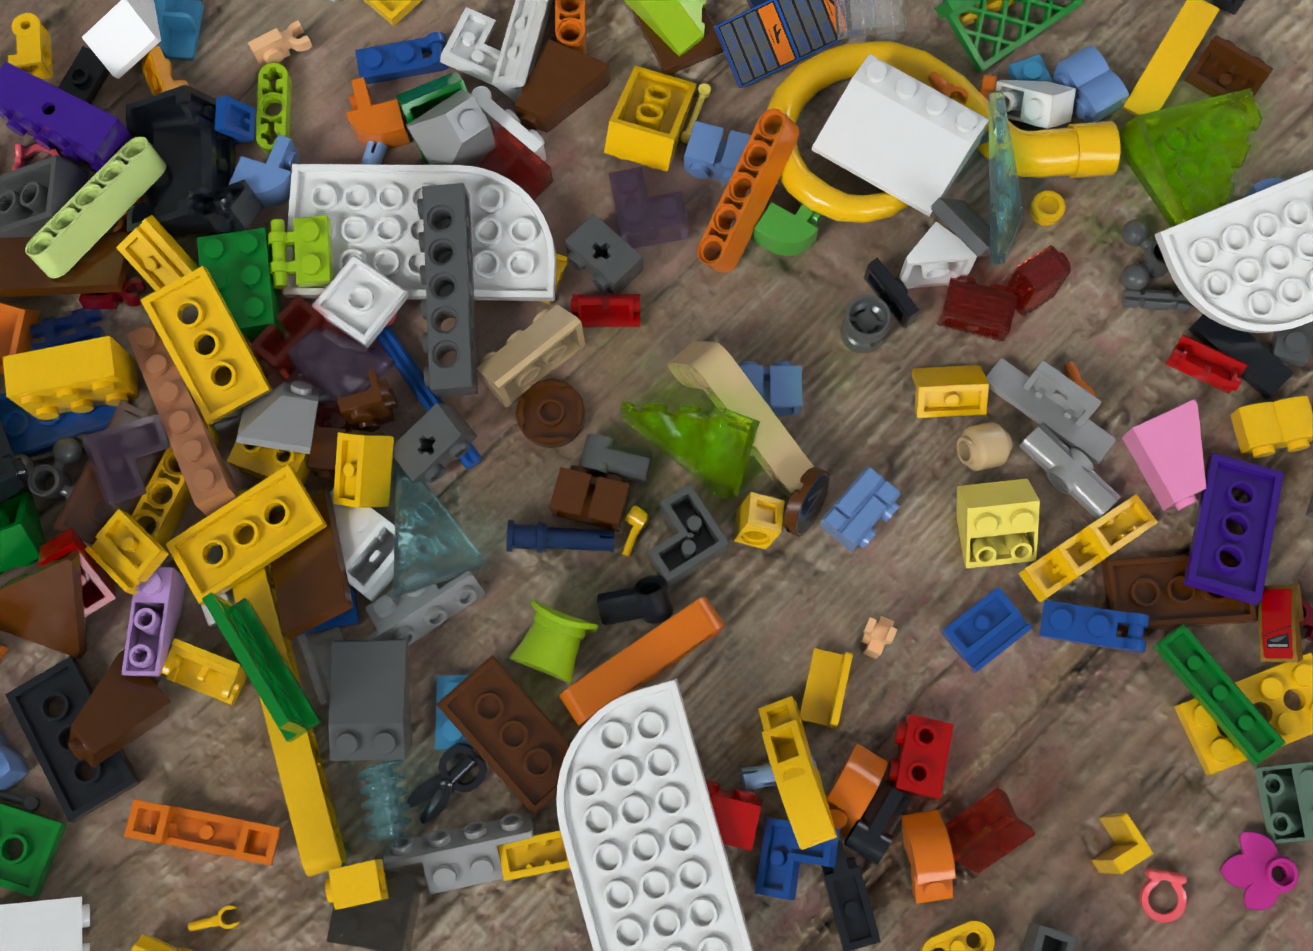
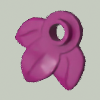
M1242 832L1239 834L1242 854H1236L1225 860L1219 870L1228 883L1245 889L1243 894L1245 908L1264 910L1274 905L1280 893L1289 892L1296 886L1299 876L1298 869L1290 858L1278 853L1274 842L1268 837L1255 832ZM1276 866L1282 872V877L1278 881L1272 876V870Z

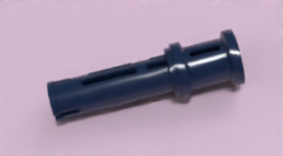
M508 520L506 550L507 552H512L514 549H534L537 553H543L549 548L609 551L614 553L615 530L548 527V523L539 521L537 525L515 524L514 520Z

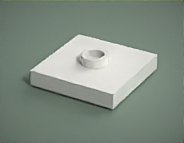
M353 255L313 303L311 308L315 313L368 349L410 295L407 290Z

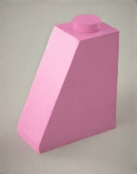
M1194 399L1133 427L1122 437L1163 511L1173 506H1176L1177 510L1180 511L1198 502L1196 495L1206 489L1198 404Z

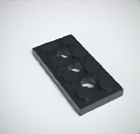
M72 656L5 694L68 822L78 821L140 784L123 748L98 764L97 772L91 780L85 781L82 778L81 767L86 760L80 761L74 756L72 751L65 745V736L70 730L71 724L93 693V690L77 658ZM61 697L65 704L64 710L59 716L52 717L49 713V705L53 699Z

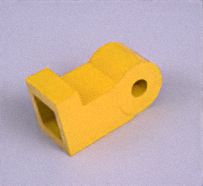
M32 13L18 15L13 20L11 26L16 36L17 54L8 55V63L40 79L53 78L51 37L49 32L41 25L36 15Z

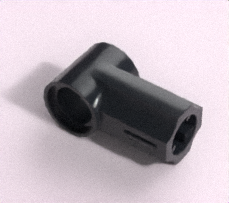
M657 575L640 579L634 587L601 593L597 596L600 619L605 626L641 618L647 623L657 624L669 619L674 611L665 580Z
M884 782L881 783L860 820L856 821L847 835L844 845L877 865L889 848L893 839L892 832L911 799L894 787Z

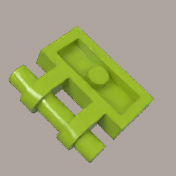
M327 215L293 218L294 232H285L284 220H271L268 245L272 247V262L269 265L270 273L273 275V287L276 289L287 288V276L296 275V284L300 288L329 285L334 279L331 219ZM286 247H295V261H286Z

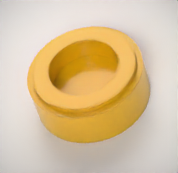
M1041 191L1035 195L1029 206L1030 216L1039 225H1054L1065 212V201L1060 194L1054 191Z

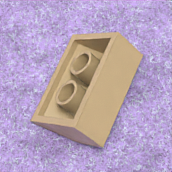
M555 305L550 310L545 309L534 318L533 324L527 329L516 331L508 338L506 345L498 352L492 351L482 358L479 363L480 366L476 368L481 381L507 409L523 393L525 394L531 388L530 386L545 379L586 346L582 323L575 315L559 305Z

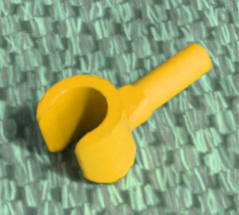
M637 505L631 508L625 518V521L633 526L622 551V554L628 557L631 555L637 537L649 522L648 513Z
M225 906L217 915L189 922L187 925L188 930L192 932L221 926L224 929H233L240 922L228 925L224 921V914L228 910H235L238 907Z

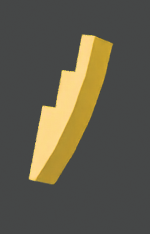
M1186 0L1122 109L1152 124L1220 10L1219 8L1204 0Z
M1135 494L1018 574L1039 603H1041L1156 525L1158 521L1139 496Z
M560 830L534 835L530 839L498 845L503 881L570 868Z

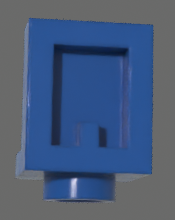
M229 96L217 97L215 131L234 138L235 145L254 141L256 109Z

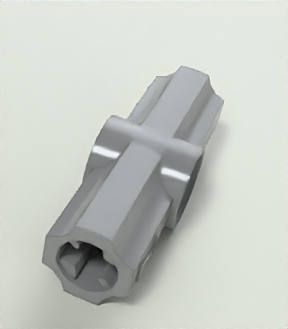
M1043 423L1019 445L1023 451L1046 471V478L1055 489L1063 494H1070L1096 519L1105 514L1121 498L1116 491L1093 471L1094 466L1085 454L1075 448L1069 449Z

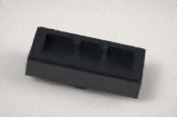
M82 46L58 88L92 104L110 72L91 49Z
M878 257L868 263L864 275L865 281L877 296L887 304L890 312L900 325L907 328L915 322L920 309L907 295L908 290L902 280L897 277L894 278Z

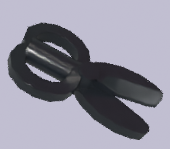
M459 743L448 748L439 760L438 769L440 776L426 780L409 796L406 803L409 808L415 807L431 798L420 816L421 823H428L441 813L446 807L453 789L462 793L470 792L484 781L487 773L486 762L480 756H475V752L470 745ZM458 753L465 754L449 771L447 770L446 765L451 757ZM476 765L479 767L478 774L473 780L467 783L460 782Z

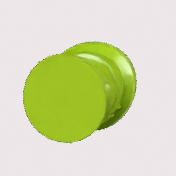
M531 599L530 604L536 611L533 617L534 622L509 659L572 684L580 641L584 640L585 634L596 632L599 625L564 614L542 602Z

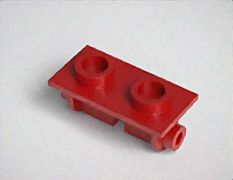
M573 294L571 298V312L581 321L582 327H640V294Z
M1182 334L1165 362L1166 365L1228 394L1232 390L1236 391L1242 382L1240 377L1248 364Z

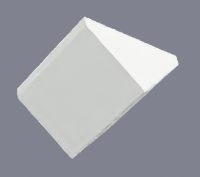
M121 0L82 36L83 40L113 77L120 79L161 42L154 0Z
M935 222L906 257L898 278L902 280L907 289L964 283L977 256L959 237L938 222Z

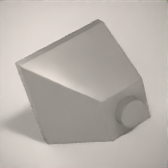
M462 89L406 125L429 165L469 166L496 148L491 125L474 95Z
M303 381L283 382L272 389V392L243 408L236 443L310 454L319 388H315Z

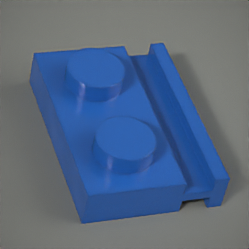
M998 586L943 629L941 633L959 656L972 668V672L976 673L1033 627L1026 623L1021 616L1022 614Z

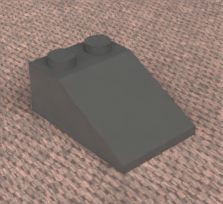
M55 155L0 175V238L33 237L88 182L89 172Z
M408 639L333 641L328 719L330 761L405 759L412 747Z

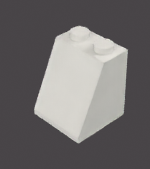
M82 896L0 905V951H90V943L82 944V928L90 927V905L82 904Z

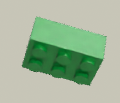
M266 228L198 237L199 267L204 266L208 269L246 342L285 337L280 289L273 287V275L270 273L269 263L272 262V247L268 245V231ZM208 336L209 339L215 344L213 337Z

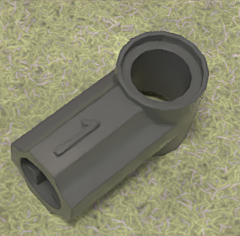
M588 434L579 466L589 469L592 476L604 477L605 474H613L625 479L646 483L652 452L617 444L612 438L603 435Z

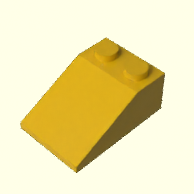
M635 65L609 120L604 153L622 160L646 165L652 169L668 172L697 83Z

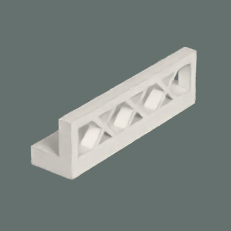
M515 0L492 84L514 102L517 101L535 67L553 0Z

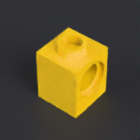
M750 492L736 510L733 541L766 550L782 532L785 501Z
M382 859L328 870L330 879L325 880V892L328 902L334 903L335 910L389 898Z

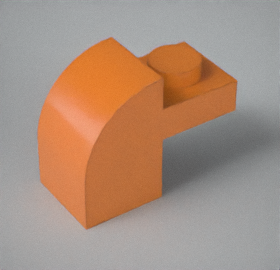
M364 77L351 80L354 93L349 94V100L353 111L345 113L357 139L366 146L368 141H374V148H376L377 142L384 143L388 149L411 144L398 100L395 99L373 105Z
M857 743L839 769L836 779L826 795L834 826L840 829L839 834L845 838L868 807L889 763Z
M939 810L901 815L903 846L911 864L912 894L916 904L952 899V879L956 878L955 865L948 833Z

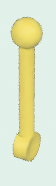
M704 83L698 87L699 97L686 131H683L680 135V139L684 144L689 142L694 123L698 118L705 98L711 95V87L708 84Z

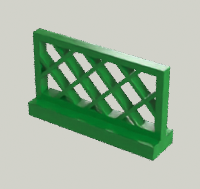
M945 0L934 9L940 19L946 17L977 72L980 73L1084 3L1083 0H1070L1071 4L1065 8L1053 5V0H1046V2L1038 0H1012L1024 4L1021 20L1006 16L1009 0H1002L1000 14L985 10L987 0ZM980 2L979 8L973 7ZM1030 6L1044 9L1041 24L1027 22ZM1051 11L1056 12V14L1050 17ZM964 12L977 15L974 31L965 29L958 16ZM984 17L998 21L995 37L981 33ZM1005 23L1019 26L1016 41L1002 39ZM1026 28L1031 29V31L1025 34ZM979 40L994 43L992 55L986 61H983L977 50ZM1000 45L1005 46L1004 49H1002L1001 51H999V50H1000Z
M212 592L203 597V602L285 740L291 743L320 724L322 720L250 601L243 598L233 605Z

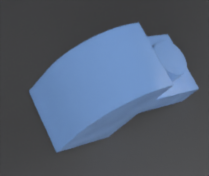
M278 134L266 163L241 156L229 184L245 180L263 207L277 206L289 200L292 164H299V152L292 139Z

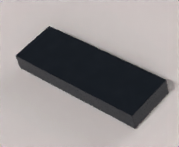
M1204 314L1188 329L1203 344L1248 364L1241 377L1266 400L1294 374L1248 332L1221 325Z

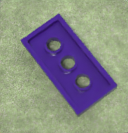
M1216 453L1210 455L1205 471L1206 489L1201 492L1184 585L1257 605L1262 601L1284 472ZM1238 489L1246 493L1248 503L1237 502L1233 498L1231 491ZM1226 521L1237 522L1242 527V535L1230 533L1226 528ZM1222 552L1230 553L1235 557L1237 566H1225L1221 562L1219 554Z

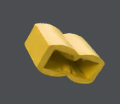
M1308 396L1247 405L1238 408L1230 415L1241 454L1252 453L1253 458H1262L1275 454V449L1287 448L1288 452L1301 451L1309 448L1310 442L1313 441V412Z

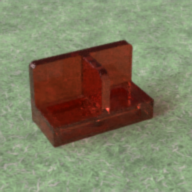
M501 126L493 134L496 147L479 163V167L508 178L522 188L534 201L553 182L551 167L506 128Z
M996 788L945 824L953 859L976 874L982 872L1035 836L1033 828L1016 816L1007 793L1000 788Z

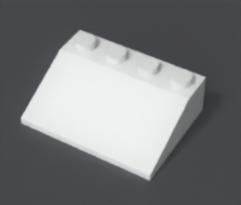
M869 54L846 87L814 142L812 151L930 217L933 213L930 206L939 197L943 198L978 147L989 119Z

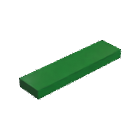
M1182 624L1153 646V649L1253 767L1286 743L1185 624Z

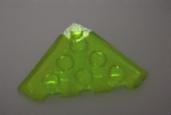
M1249 88L1137 115L1119 131L1120 145L1129 167L1169 226L1173 227L1215 210L1219 206L1226 205L1235 185L1230 180L1235 168L1239 169L1243 166L1251 147L1246 141L1250 132L1256 131L1259 128L1263 118L1253 93Z
M622 402L620 413L621 418L703 485L709 487V491L712 494L725 499H729L730 496L738 498L753 461L760 421L726 408L714 407L713 412H710L708 416L701 413L703 409L698 406L679 405L678 409L671 413L667 411L668 407L664 404L646 403L644 408L638 411L634 408L635 404L632 402Z

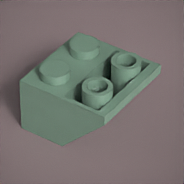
M1313 762L1254 768L1267 837L1274 843L1313 841Z

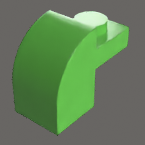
M771 202L754 228L753 242L770 252L782 256H793L803 253L816 242L818 233L816 226L821 221L823 215L809 210L803 204L794 215Z

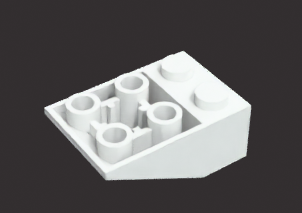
M333 488L332 491L330 492L331 498H332V503H333L334 488ZM333 504L348 583L370 601L374 602L419 547L412 538L371 507L357 508Z

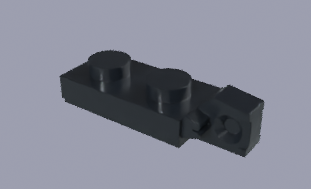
M838 840L835 868L821 866L822 878L842 951H851L880 943L881 940L860 866L856 864L854 857L846 859L841 840Z

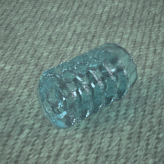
M402 759L371 764L357 774L359 780L369 781L368 784L359 789L361 795L371 796L370 799L361 804L363 810L373 811L372 814L363 819L364 824L375 826V829L365 834L367 840L386 841L414 835V833L403 832L402 829L412 823V818L401 817L400 815L401 812L410 808V803L398 801L399 797L408 793V788L396 787L397 782L406 778V774L394 772L395 767L404 763Z

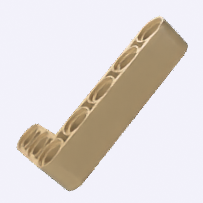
M693 341L667 363L670 372L683 386L703 389L761 467L786 497L790 499L791 494L795 490H801L804 483L800 482V478L808 469L814 466L722 345L717 342Z

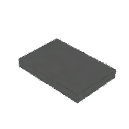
M939 197L930 206L931 210L977 257L1003 256L1011 248L965 201Z

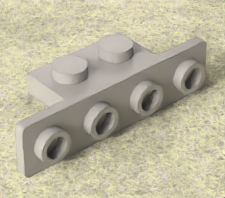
M1000 359L986 376L990 390L1039 425L1043 423L1054 435L1070 447L1081 451L1094 464H1099L1114 444L1115 438L1089 420L1102 401L1045 361H1042L1033 374L1028 377L1006 360Z
M424 568L365 607L377 631L363 640L408 639L409 646L484 596L485 592L469 570L439 589L432 576Z
M513 813L495 821H476L465 827L449 831L439 829L431 832L429 835L412 839L409 837L398 838L385 846L384 867L385 869H392L422 862L430 895L503 879L498 845L532 838L531 813L522 815Z

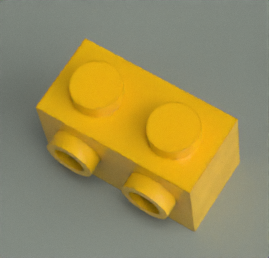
M235 442L227 460L237 471L261 480L268 478L286 465L293 467L303 485L310 473V469L307 467L309 454Z

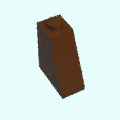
M549 39L515 103L516 114L521 124L530 130L539 129L548 133L608 86L610 82L609 64Z
M125 649L118 653L71 724L69 748L78 760L82 761L85 759L92 768L169 716L171 701L149 676L121 675Z

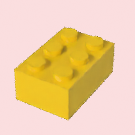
M111 336L3 356L6 397L40 420L55 419L59 414L71 411L86 413L92 411L96 406L106 404L118 406L121 400L128 403V400L140 398L136 361Z

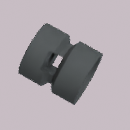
M862 295L855 298L848 305L840 329L841 339L847 348L853 352L863 354L876 350L882 344L891 321V313L887 304L879 297Z

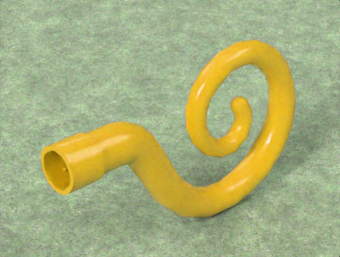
M893 41L854 42L822 51L797 65L775 88L767 110L772 108L779 109L796 123L802 109L817 92L838 81L852 78L868 55L871 54L933 89L935 88L932 87L928 80L929 74L933 71L940 74L949 84L964 88L968 93V99L965 104L959 98L951 99L989 119L983 136H985L988 130L995 129L999 134L998 140L993 143H983L976 149L990 163L1006 172L1021 177L1034 178L1066 175L1070 178L1113 175L1117 171L1120 161V137L1117 126L1113 121L1069 124L1067 128L1021 130L1006 119L965 76L927 51ZM782 125L777 128L775 134L779 132ZM797 143L779 178L787 192L809 210L836 221L867 223L890 218L909 207V205L885 191L869 195H853L830 186L810 171L799 153Z

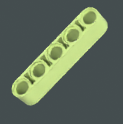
M135 137L129 140L30 239L25 247V253L49 278L54 279L63 276L165 172L166 163L145 137Z

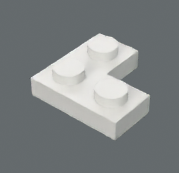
M466 7L441 53L440 62L493 85L492 80L501 51L486 44L495 28L496 20Z

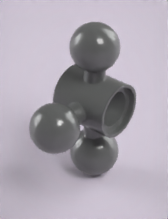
M1140 219L1130 220L1122 229V238L1126 244L1134 247L1140 246L1144 250L1139 259V264H1130L1121 273L1122 285L1125 288L1134 290L1143 289L1148 284L1149 277L1160 278L1169 271L1165 261H1160L1155 257L1154 253L1160 254L1162 257L1163 255L1156 238L1153 241L1149 238L1150 228L1148 224Z
M65 437L59 439L54 444L52 454L55 461L52 466L43 464L34 467L32 459L27 455L14 454L15 459H22L27 469L29 478L23 481L27 480L28 487L32 493L55 501L64 498L68 499L74 486L71 476L64 470L67 465H73L78 462L82 456V447L77 440ZM51 475H54L55 484L53 488L47 491L45 487L46 480Z

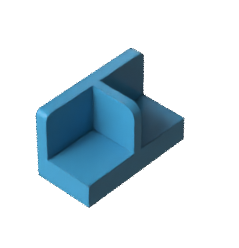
M154 0L161 42L157 45H160L164 57L169 60L194 61L204 8L202 2L199 0Z

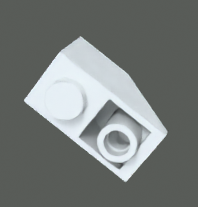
M999 80L996 83L993 106L1006 118L1050 129L1071 122L1076 88L1048 81Z

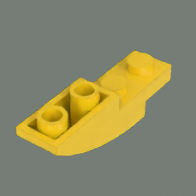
M793 696L758 708L764 729L761 733L768 758L799 847L803 850L837 838L821 777L814 765L799 709Z

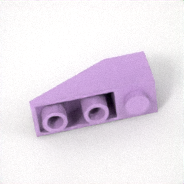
M158 567L146 583L142 581L136 588L138 592L132 597L121 673L123 676L160 677L182 614L186 586L184 576L174 568Z

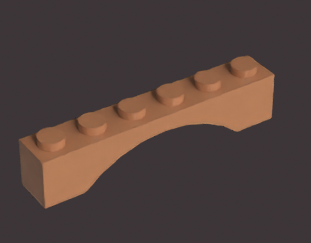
M150 322L126 333L194 504L206 516H209L240 496L204 423L198 406L155 326Z

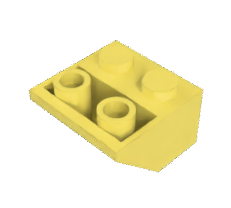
M1028 478L957 486L956 517L966 568L1037 561L1040 500Z

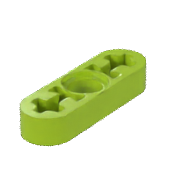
M279 63L266 64L258 74L256 141L262 151L268 156L274 144H269L267 141L272 138L270 126L274 127L277 136L279 134L290 138L292 81L286 68ZM277 75L280 77V79L276 80V90L278 93L274 92L270 81L274 80V76ZM279 103L282 105L281 112L275 116H269L265 113L266 108L270 104Z

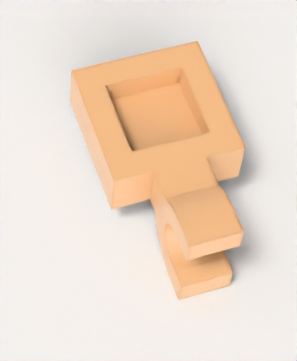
M298 20L290 24L282 32L275 28L247 42L261 68L269 63H280L284 58L291 55L289 52L291 48L296 51H306L313 47L307 35L296 39L298 35L304 33Z
M880 616L878 620L869 618L861 642L866 644L863 651L864 655L877 659L881 655L885 644L893 642L898 630L893 627L894 621Z

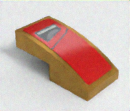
M1300 584L1264 585L1262 601L1258 606L1261 662H1299L1303 660L1299 623L1304 620Z

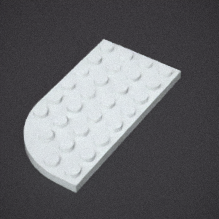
M292 164L287 232H294L293 218L327 215L331 219L333 278L336 277L350 258L355 255L407 290L410 295L408 299H425L426 286H422L420 279V266L425 265V253H421L419 247V232H424L423 220L419 218L417 208L418 199H422V186L464 183L470 194L474 300L555 301L556 252L551 231L537 204L522 188L508 178L484 168L464 165ZM446 218L441 220L437 225V229L447 228L452 219ZM294 246L286 247L287 262L295 261ZM446 251L439 256L438 262H448L452 258L453 252ZM296 275L287 276V288L283 289V295L286 298H318L328 285L300 288L296 284ZM448 284L442 287L439 296H449L454 290V285Z
M1313 170L1154 234L1166 266L1179 290L1194 307L1219 324L1245 332L1270 333L1292 329L1313 321Z
M677 678L640 688L618 697L596 712L579 730L564 757L557 784L556 805L560 832L593 951H754Z

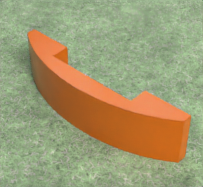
M133 799L123 837L173 845L272 866L281 827Z

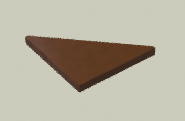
M73 551L65 558L51 561L39 567L36 571L30 574H23L1 586L0 630L81 659L87 652L79 552Z

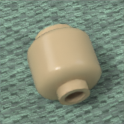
M995 422L966 428L958 439L956 445L957 454L960 461L974 471L1002 466L1009 458L1012 449V439L1009 433Z

